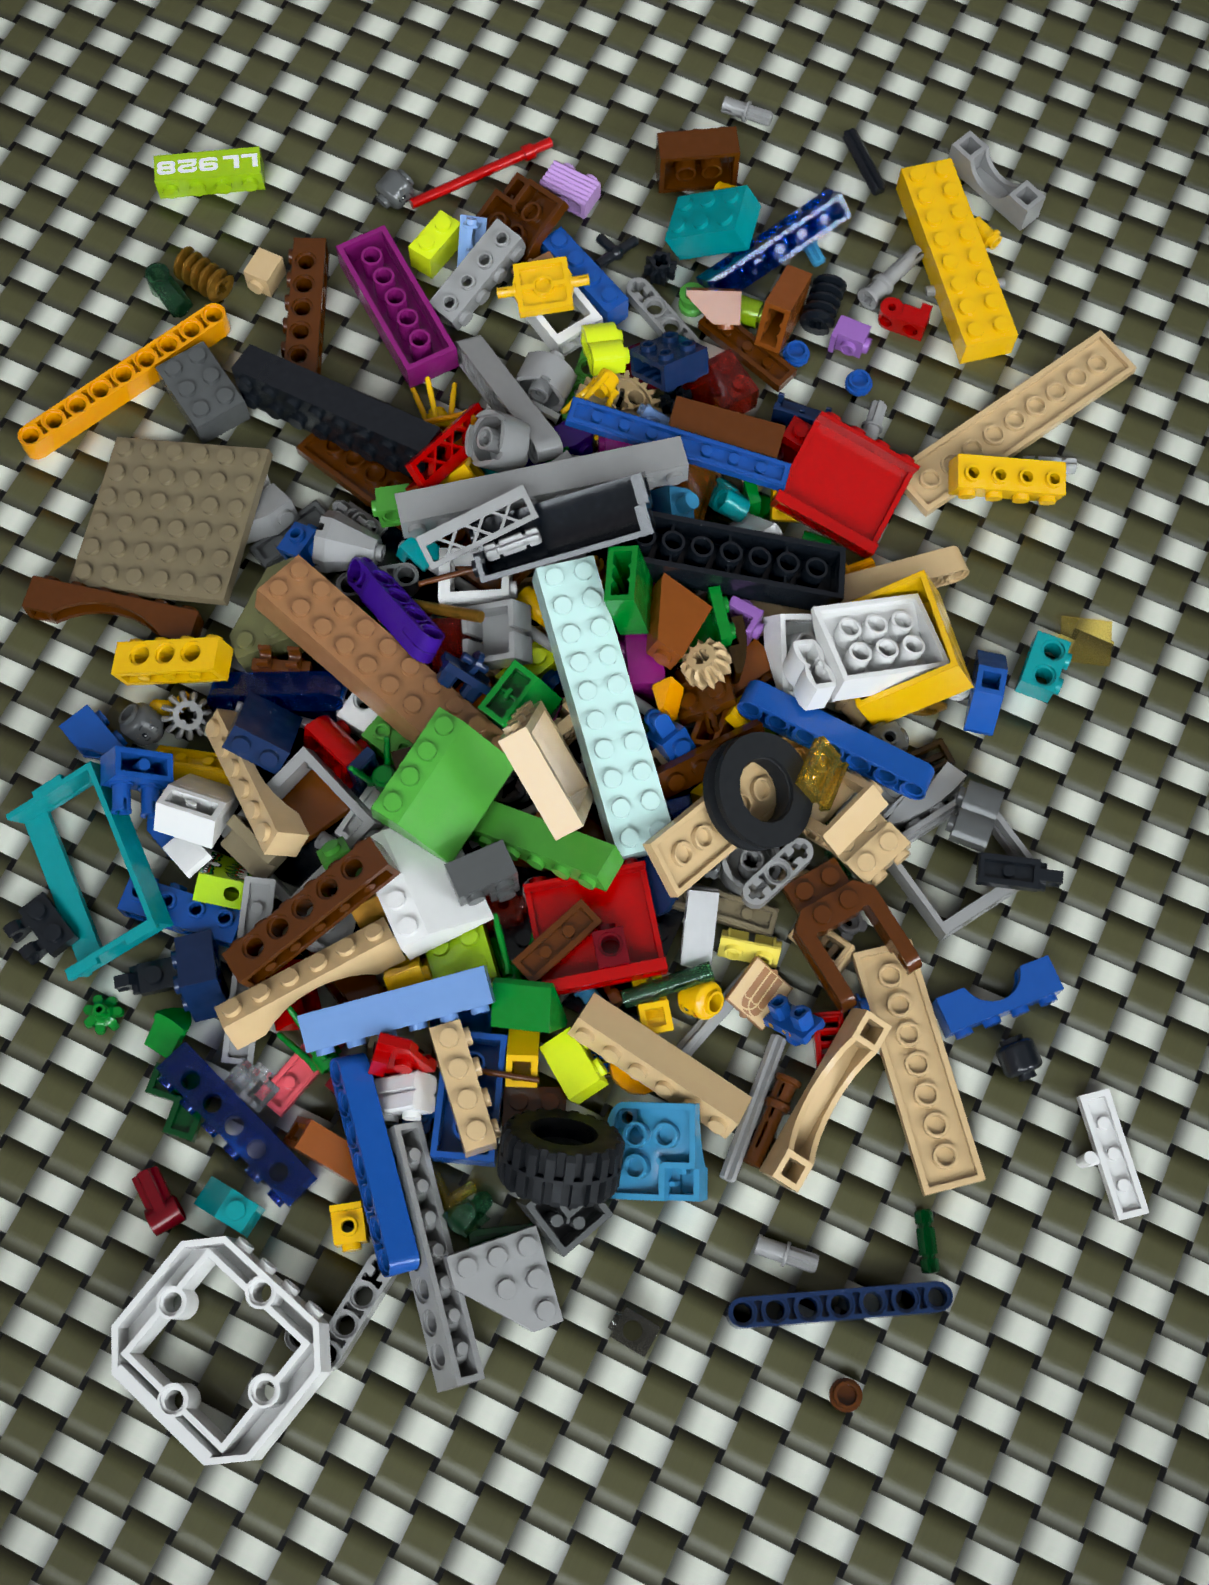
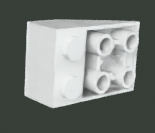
M189 773L168 784L157 800L153 830L212 849L225 829L226 822L232 817L240 803L231 786Z

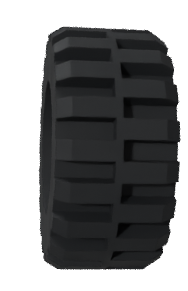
M539 1108L536 1111L526 1110L522 1111L521 1114L513 1115L502 1127L497 1175L508 1191L511 1193L515 1192L518 1197L524 1200L530 1199L533 1203L540 1205L542 1203L549 1204L550 1207L560 1208V1206H567L568 1208H578L579 1206L592 1207L596 1203L602 1204L606 1202L618 1190L625 1143L621 1134L614 1126H610L603 1119H596L593 1115L580 1114L579 1111L573 1110L563 1111L557 1108H553V1110H546L545 1108Z

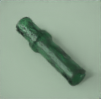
M707 961L698 966L654 980L652 977L646 979L647 982L620 991L625 1007L628 1009L651 1000L653 1002L660 1001V997L714 981L715 977L710 962Z

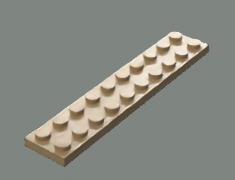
M1099 330L914 456V463L919 465L920 468L913 474L904 491L905 495L927 517L957 496L948 494L949 461L958 453L1012 458L1134 374L1137 367L1102 330Z

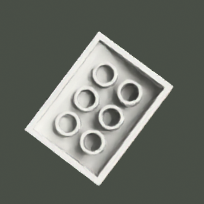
M918 593L815 606L811 609L816 642L823 650L824 662L832 669L836 678V687L830 696L832 701L872 696L950 663Z
M391 828L370 836L384 847L401 872L376 892L400 949L410 960L494 919L486 899L473 906L468 904L460 905L446 874L444 866L446 862ZM463 849L460 851L456 859L465 856Z

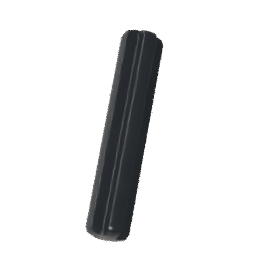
M855 128L846 130L843 140L871 193L875 196L882 194L885 191L886 185Z

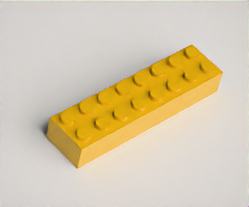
M949 158L901 168L896 191L915 243L922 249V252L919 254L924 253L922 262L930 284L935 287V297L959 363L963 364L1011 353L1018 337V332L952 159Z

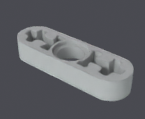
M796 838L784 846L744 884L741 893L743 903L751 909L764 907L810 863L814 854L812 844L804 838ZM793 848L797 850L805 849V859L799 856L793 861L792 865L787 862L793 856ZM773 866L782 867L786 872L785 879L781 881L773 880L769 875V869ZM765 881L767 886L761 893L762 899L760 900L758 897L751 899L749 897L751 893L750 888L757 890Z

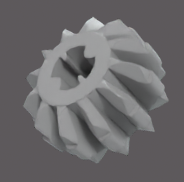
M179 691L180 702L175 696L170 695L168 699L173 707L168 705H162L161 707L162 710L170 712L169 716H162L160 718L161 722L171 721V724L166 727L165 731L170 733L177 728L175 733L176 739L182 738L184 730L187 740H193V730L199 736H202L204 731L199 725L206 726L209 721L203 719V715L212 714L211 709H201L207 703V700L203 698L195 703L197 692H192L187 701L185 691ZM184 707H186L188 712L193 713V718H189L191 722L186 724L185 720L179 718V713L184 712L182 710Z

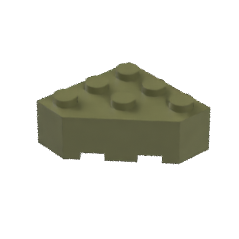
M294 557L266 568L229 635L236 659L248 675L253 674L251 670L252 659L259 658L258 644L271 645L272 656L279 658V660L289 659L287 646L300 647L255 608L257 589L293 560Z

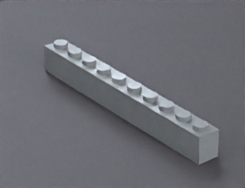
M681 436L395 493L394 495L404 539L415 538L522 484L532 504L644 471L651 490L654 487L678 485L688 481L689 463ZM524 499L511 504L509 511L526 507ZM507 507L497 512L501 514L505 513ZM491 514V515H489V516H487V517H485V518H489V517L496 516V515Z

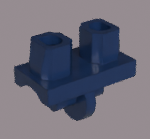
M477 650L472 655L463 652L460 659L447 651L441 656L442 666L436 676L439 684L451 689L459 678L465 682L459 690L460 695L471 703H474L482 694L487 696L493 688L489 685L490 678L485 675L489 671V666L483 663L485 659L483 652Z

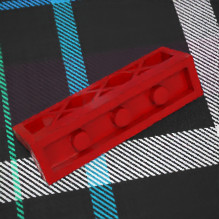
M478 402L472 404L404 465L414 480L405 488L406 491L438 485L468 458L465 452V435L471 424V416L473 414L476 416L483 410ZM454 431L463 432L462 437L454 444ZM437 447H445L446 452L436 459ZM421 461L428 463V468L422 474L417 468Z

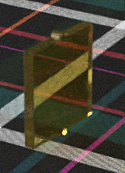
M1062 616L1058 638L1071 642L1068 653L1073 655L1070 662L1109 667L1111 648L1114 645V642L1111 640L1112 622Z

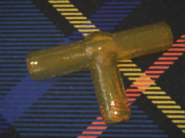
M434 1172L443 1210L446 1212L455 1232H462L466 1229L467 1225L456 1204L476 1193L477 1187L473 1181H469L450 1193L440 1172Z

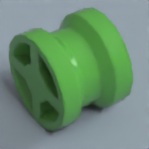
M689 282L680 289L678 307L683 315L697 317L702 312L686 296V287H704L699 283Z

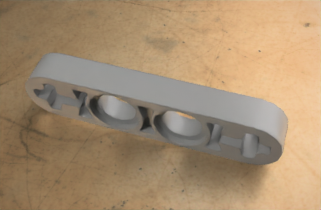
M635 277L627 283L626 296L629 298V303L659 337L666 332L664 330L665 325L674 324L678 327L676 332L679 335L695 340V342L700 344L698 337L646 279ZM634 289L637 291L643 290V296L639 292L633 293ZM656 305L662 311L658 314H651L647 308Z

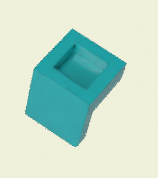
M410 537L399 546L396 556L403 563L410 559L422 571H426L429 568L416 538ZM434 542L428 545L427 548L435 562L439 560L440 547Z

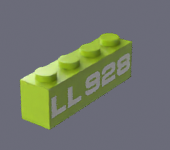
M259 146L154 156V179L160 199L265 190L264 163Z

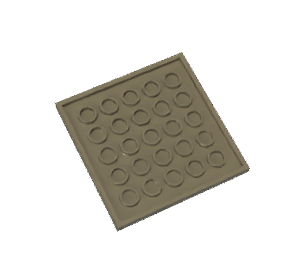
M117 437L69 583L77 581L94 589L105 587L122 595L133 593L147 598L228 606L273 454L269 449Z

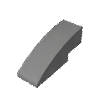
M947 761L930 783L925 798L912 800L904 797L887 821H890L899 830L905 828L909 822L917 817H920L922 820L930 814L929 811L941 802L945 803L962 785L967 775Z

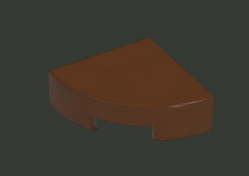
M614 985L601 987L608 1002L617 1008L622 1007V996Z

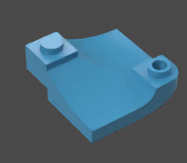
M626 1101L616 1104L611 1110L607 1122L610 1126H614L621 1134L625 1148L619 1187L610 1199L695 1202L708 1200V1167H705L702 1150L700 1103ZM628 1112H631L633 1115V1120L630 1123L626 1120Z

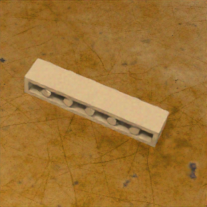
M596 993L591 996L567 1033L576 1039L578 1043L588 1047L603 1057L605 1061L612 1063L627 1073L632 1079L639 1081L670 1103H700V1123L724 1139L739 1125L752 1099L750 1095Z

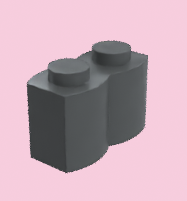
M971 780L966 788L961 786L955 803L960 805L957 815L951 813L945 829L950 832L948 840L983 852L987 847L1005 792Z

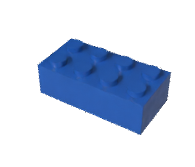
M470 1032L474 1044L468 1046L471 1057H478L481 1068L506 1072L508 1035ZM440 1072L430 1150L432 1161L496 1167L499 1138H496L497 1149L468 1158L465 1157ZM489 1075L478 1076L481 1089L487 1087L492 1106L487 1107L490 1119H497L500 1129L505 1078Z

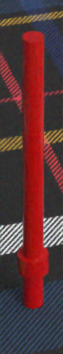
M548 137L534 144L527 143L521 146L520 150L410 198V205L415 209L523 160L526 162L536 158V154L554 147L553 141Z

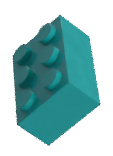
M748 185L678 196L665 241L679 260L749 250L761 205Z

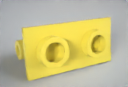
M730 927L728 930L722 929L717 956L751 963L753 958L757 956L769 967L777 968L782 950V942L776 941L777 937L755 934L754 942L748 941L750 932Z

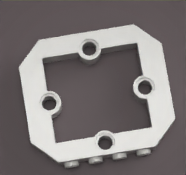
M221 1236L181 1241L111 1325L112 1375L203 1465L262 1460L331 1373L329 1323L322 1317L324 1311L310 1300L306 1303L298 1295L301 1290L288 1279L282 1281L275 1274L277 1268L266 1258L262 1257L260 1260L252 1253L255 1249L253 1245L241 1236L238 1239ZM215 1265L245 1291L246 1301L251 1307L265 1310L301 1343L278 1374L262 1373L251 1380L248 1387V1397L253 1405L228 1436L199 1409L201 1395L196 1386L191 1383H172L143 1354L171 1319L187 1320L195 1315L198 1310L199 1299L194 1290ZM269 1284L271 1296L264 1302L261 1295L262 1290ZM180 1295L182 1303L180 1308L175 1311L173 1302L175 1297ZM272 1382L275 1391L273 1397L268 1400L264 1391L266 1385ZM181 1392L184 1400L182 1406L178 1409L175 1405V1397L177 1393Z

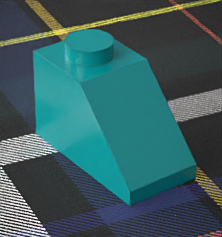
M211 1176L194 1202L195 1205L247 1238L266 1210Z

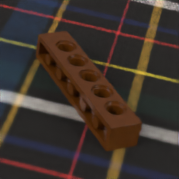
M294 238L293 249H289L288 252L289 265H292L291 271H287V287L290 288V293L285 295V310L288 311V318H283V333L286 334V341L281 342V356L285 360L321 375L330 253L326 238Z
M369 836L357 842L344 857L332 862L328 869L319 877L308 881L295 896L283 901L279 908L270 916L258 921L254 928L245 936L233 941L230 948L222 953V956L237 981L251 988L274 975L401 872L384 847ZM362 867L361 873L356 876V872ZM338 887L336 893L331 896L332 891ZM313 906L312 912L307 916L308 910ZM288 926L287 932L282 936L283 930ZM263 946L262 952L258 955L259 949Z

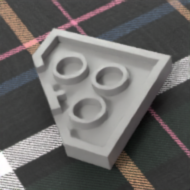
M531 1225L442 1256L453 1290L512 1320L521 1327L531 1332H536L564 1321L536 1225Z

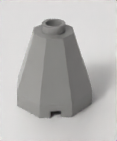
M328 510L321 516L319 523H323L324 527L323 530H316L312 561L314 564H317L315 566L317 571L324 573L347 571L350 561L354 557H367L376 565L378 562L383 561L386 546L382 544V539L379 535L341 512Z

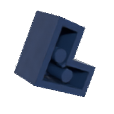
M211 929L174 938L175 951H171V960L174 969H177L178 975L173 976V984L176 994H181L184 1011H190L195 1022L218 1017L214 1007L229 1000L230 994L221 972L219 947Z

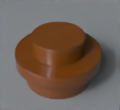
M840 1378L831 1385L829 1399L833 1407L838 1411L852 1412L862 1402V1390L856 1381L850 1378Z

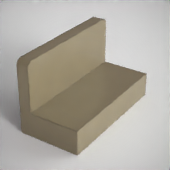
M233 814L226 822L232 830L221 841V846L252 876L270 878L287 857L265 855L246 817Z

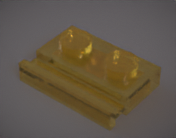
M824 736L814 738L795 782L812 803L817 802L820 812L831 809L849 766L847 762L840 760L841 755Z

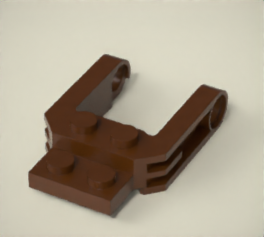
M835 857L788 883L782 889L798 915L792 938L830 999L841 1013H845L857 1006V1001L818 937L826 935L855 918L861 911H864L889 952L895 954L903 968L907 971V975L922 967L917 951L875 886L856 880L849 881Z

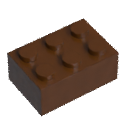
M736 126L657 133L655 171L658 192L671 193L714 189L719 181L736 186L740 160V147Z

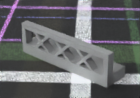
M522 484L415 538L430 569L433 570L539 516ZM524 499L530 515L520 520L508 516L511 504ZM507 507V508H506V511H505V514H501V513H498V512H497V511H499V510H501V509ZM491 514L503 518L500 529L494 533L481 529L484 518ZM506 519L514 521V523L504 527ZM480 520L478 528L470 526L472 523ZM465 527L476 531L472 544L463 546L454 543L457 531ZM480 532L488 535L477 541ZM453 534V535H452V538H451V541H448V540H446V539H443V538H445V537H447V536ZM436 541L449 544L446 556L434 562L427 546ZM453 546L461 548L460 550L450 554Z

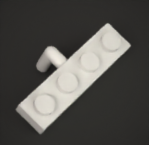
M1105 1089L1079 1095L1076 1099L1093 1151H1087L1078 1156L1076 1159L1077 1166L1087 1168L1098 1165L1116 1222L1150 1213L1110 1090Z

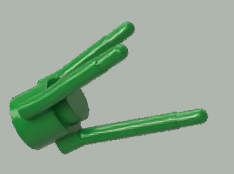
M389 736L384 737V765L376 767L371 777L353 765L348 767L349 771L365 781L368 787L375 786L379 792L383 791L395 773L391 762Z
M493 913L497 939L492 937L490 940L502 978L526 980L512 964V960H509L498 914ZM531 933L529 945L534 941L533 933Z
M290 1006L287 1008V1011L299 1027L298 1014ZM282 1032L277 1033V1037L303 1059L313 1072L319 1071L321 1075L330 1072V1060L340 1057L339 1055L342 1053V1050L336 1045L334 1046L336 1052L317 1057L316 1052L313 1051L310 1052L311 1058Z

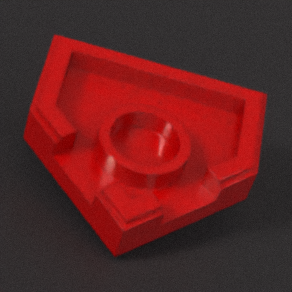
M380 1032L370 1061L368 1074L384 1077L385 1073L392 1075L400 1073L410 1074L416 1070L425 1073L435 1072L437 1061L431 1055H422L418 1051L419 1046L411 1039Z

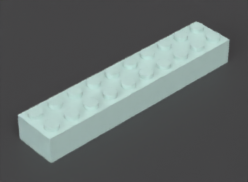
M594 555L537 567L532 578L533 587L606 842L616 845L624 860L647 856L648 854L643 844L670 823L671 819L613 620L604 602L605 593Z

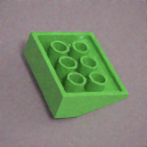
M439 707L372 805V817L446 863L456 859L514 769L505 753L467 723Z

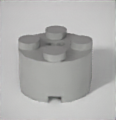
M551 350L550 352L534 351L527 354L515 379L530 399L558 413L566 403L577 380V375L565 361V357L561 352L557 350Z
M485 409L475 416L478 417L474 425H469L465 435V452L468 457H471L473 461L471 463L498 473L523 468L528 462L527 452L531 431L530 425L520 418L493 409Z
M737 847L720 863L719 873L722 883L732 894L741 896L744 884L780 851V848L747 851ZM746 862H749L751 866L756 865V867L751 868L750 866H746L745 864ZM773 866L769 869V875L773 880H778L782 867ZM765 881L757 890L750 888L751 893L749 897L751 899L761 897L763 889L767 886Z

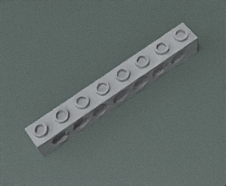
M416 1121L393 1125L387 1129L419 1252V1268L410 1271L409 1276L437 1393L485 1379L465 1295L451 1288L442 1257L454 1253L422 1122Z

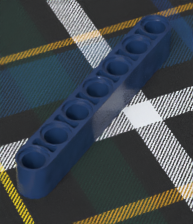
M933 1281L740 1297L731 1302L726 1310V1318L729 1324L736 1329H753L935 1314L945 1311L951 1306L953 1293L947 1284ZM932 1288L939 1290L942 1294L943 1302L939 1307L932 1305L929 1301L928 1293ZM899 1291H904L910 1296L911 1304L908 1309H902L897 1305L896 1295ZM866 1294H873L878 1299L879 1307L875 1312H870L864 1307L863 1299ZM835 1296L843 1298L846 1302L847 1308L843 1315L836 1314L831 1308V1300ZM808 1299L814 1304V1314L811 1317H804L799 1312L798 1304L800 1300ZM769 1302H777L781 1306L782 1316L779 1320H772L767 1316L766 1306ZM738 1304L747 1306L750 1311V1318L745 1323L738 1322L733 1316V1309Z

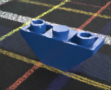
M982 650L976 651L971 680L974 688L970 689L964 731L988 736L993 735L1005 692L1008 673L1006 655Z

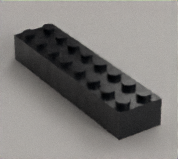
M249 344L231 368L242 398L249 408L262 410L276 420L282 419L298 430L304 429L311 432L320 440L331 441L345 451L351 450L360 454L365 460L380 463L389 471L400 472L408 476L412 481L414 480L404 465L441 433L440 427L251 344ZM437 447L436 459L446 452L445 447ZM421 461L417 465L421 474L428 468V463Z
M652 511L656 521V531L654 534L612 545H638L653 582H657L665 572L685 588L707 592L708 587L720 585L722 595H734L738 598L811 611L812 607L838 604L844 599L846 547Z

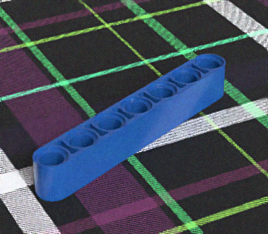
M760 680L750 681L738 702L737 710L745 718L751 721L758 719L762 722L763 727L912 800L925 798L935 773L934 768L926 761L820 709L805 711L798 704L795 697Z
M357 1053L332 1058L329 1071L380 1272L387 1278L417 1270L420 1258L372 1074H368L370 1063L365 1053Z

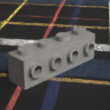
M497 218L429 301L436 314L457 331L462 326H466L471 321L473 312L477 307L483 305L489 299L490 291L494 286L500 284L506 278L508 269L512 264L519 262L523 257L526 245L522 237Z

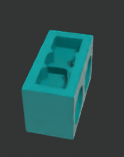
M1038 630L1031 642L1014 691L1048 703L1053 694L1058 695L1064 679L1059 678L1062 669L1067 670L1073 655L1068 653L1071 642ZM1044 652L1052 653L1056 659L1048 658ZM1035 677L1044 678L1047 684L1039 683Z

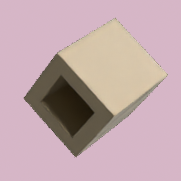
M258 247L243 271L247 287L256 294H264L269 297L273 296L287 273L282 256Z

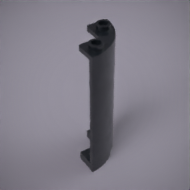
M645 471L533 504L539 516L538 518L486 544L491 542L497 544L499 543L498 540L519 532L525 534V530L532 527H537L541 534L542 542L533 547L529 544L527 549L505 557L502 554L500 559L488 561L484 553V545L478 547L479 552L473 554L474 560L471 561L475 577H480L481 583H485L654 534L656 531V521L651 509L653 508V501ZM527 506L509 511L508 516L518 520L530 515ZM497 515L485 518L481 529L494 533L500 529L503 518ZM506 519L504 527L514 523V521ZM480 520L472 523L471 526L478 528ZM470 529V539L473 543L476 531ZM480 532L477 541L488 535Z

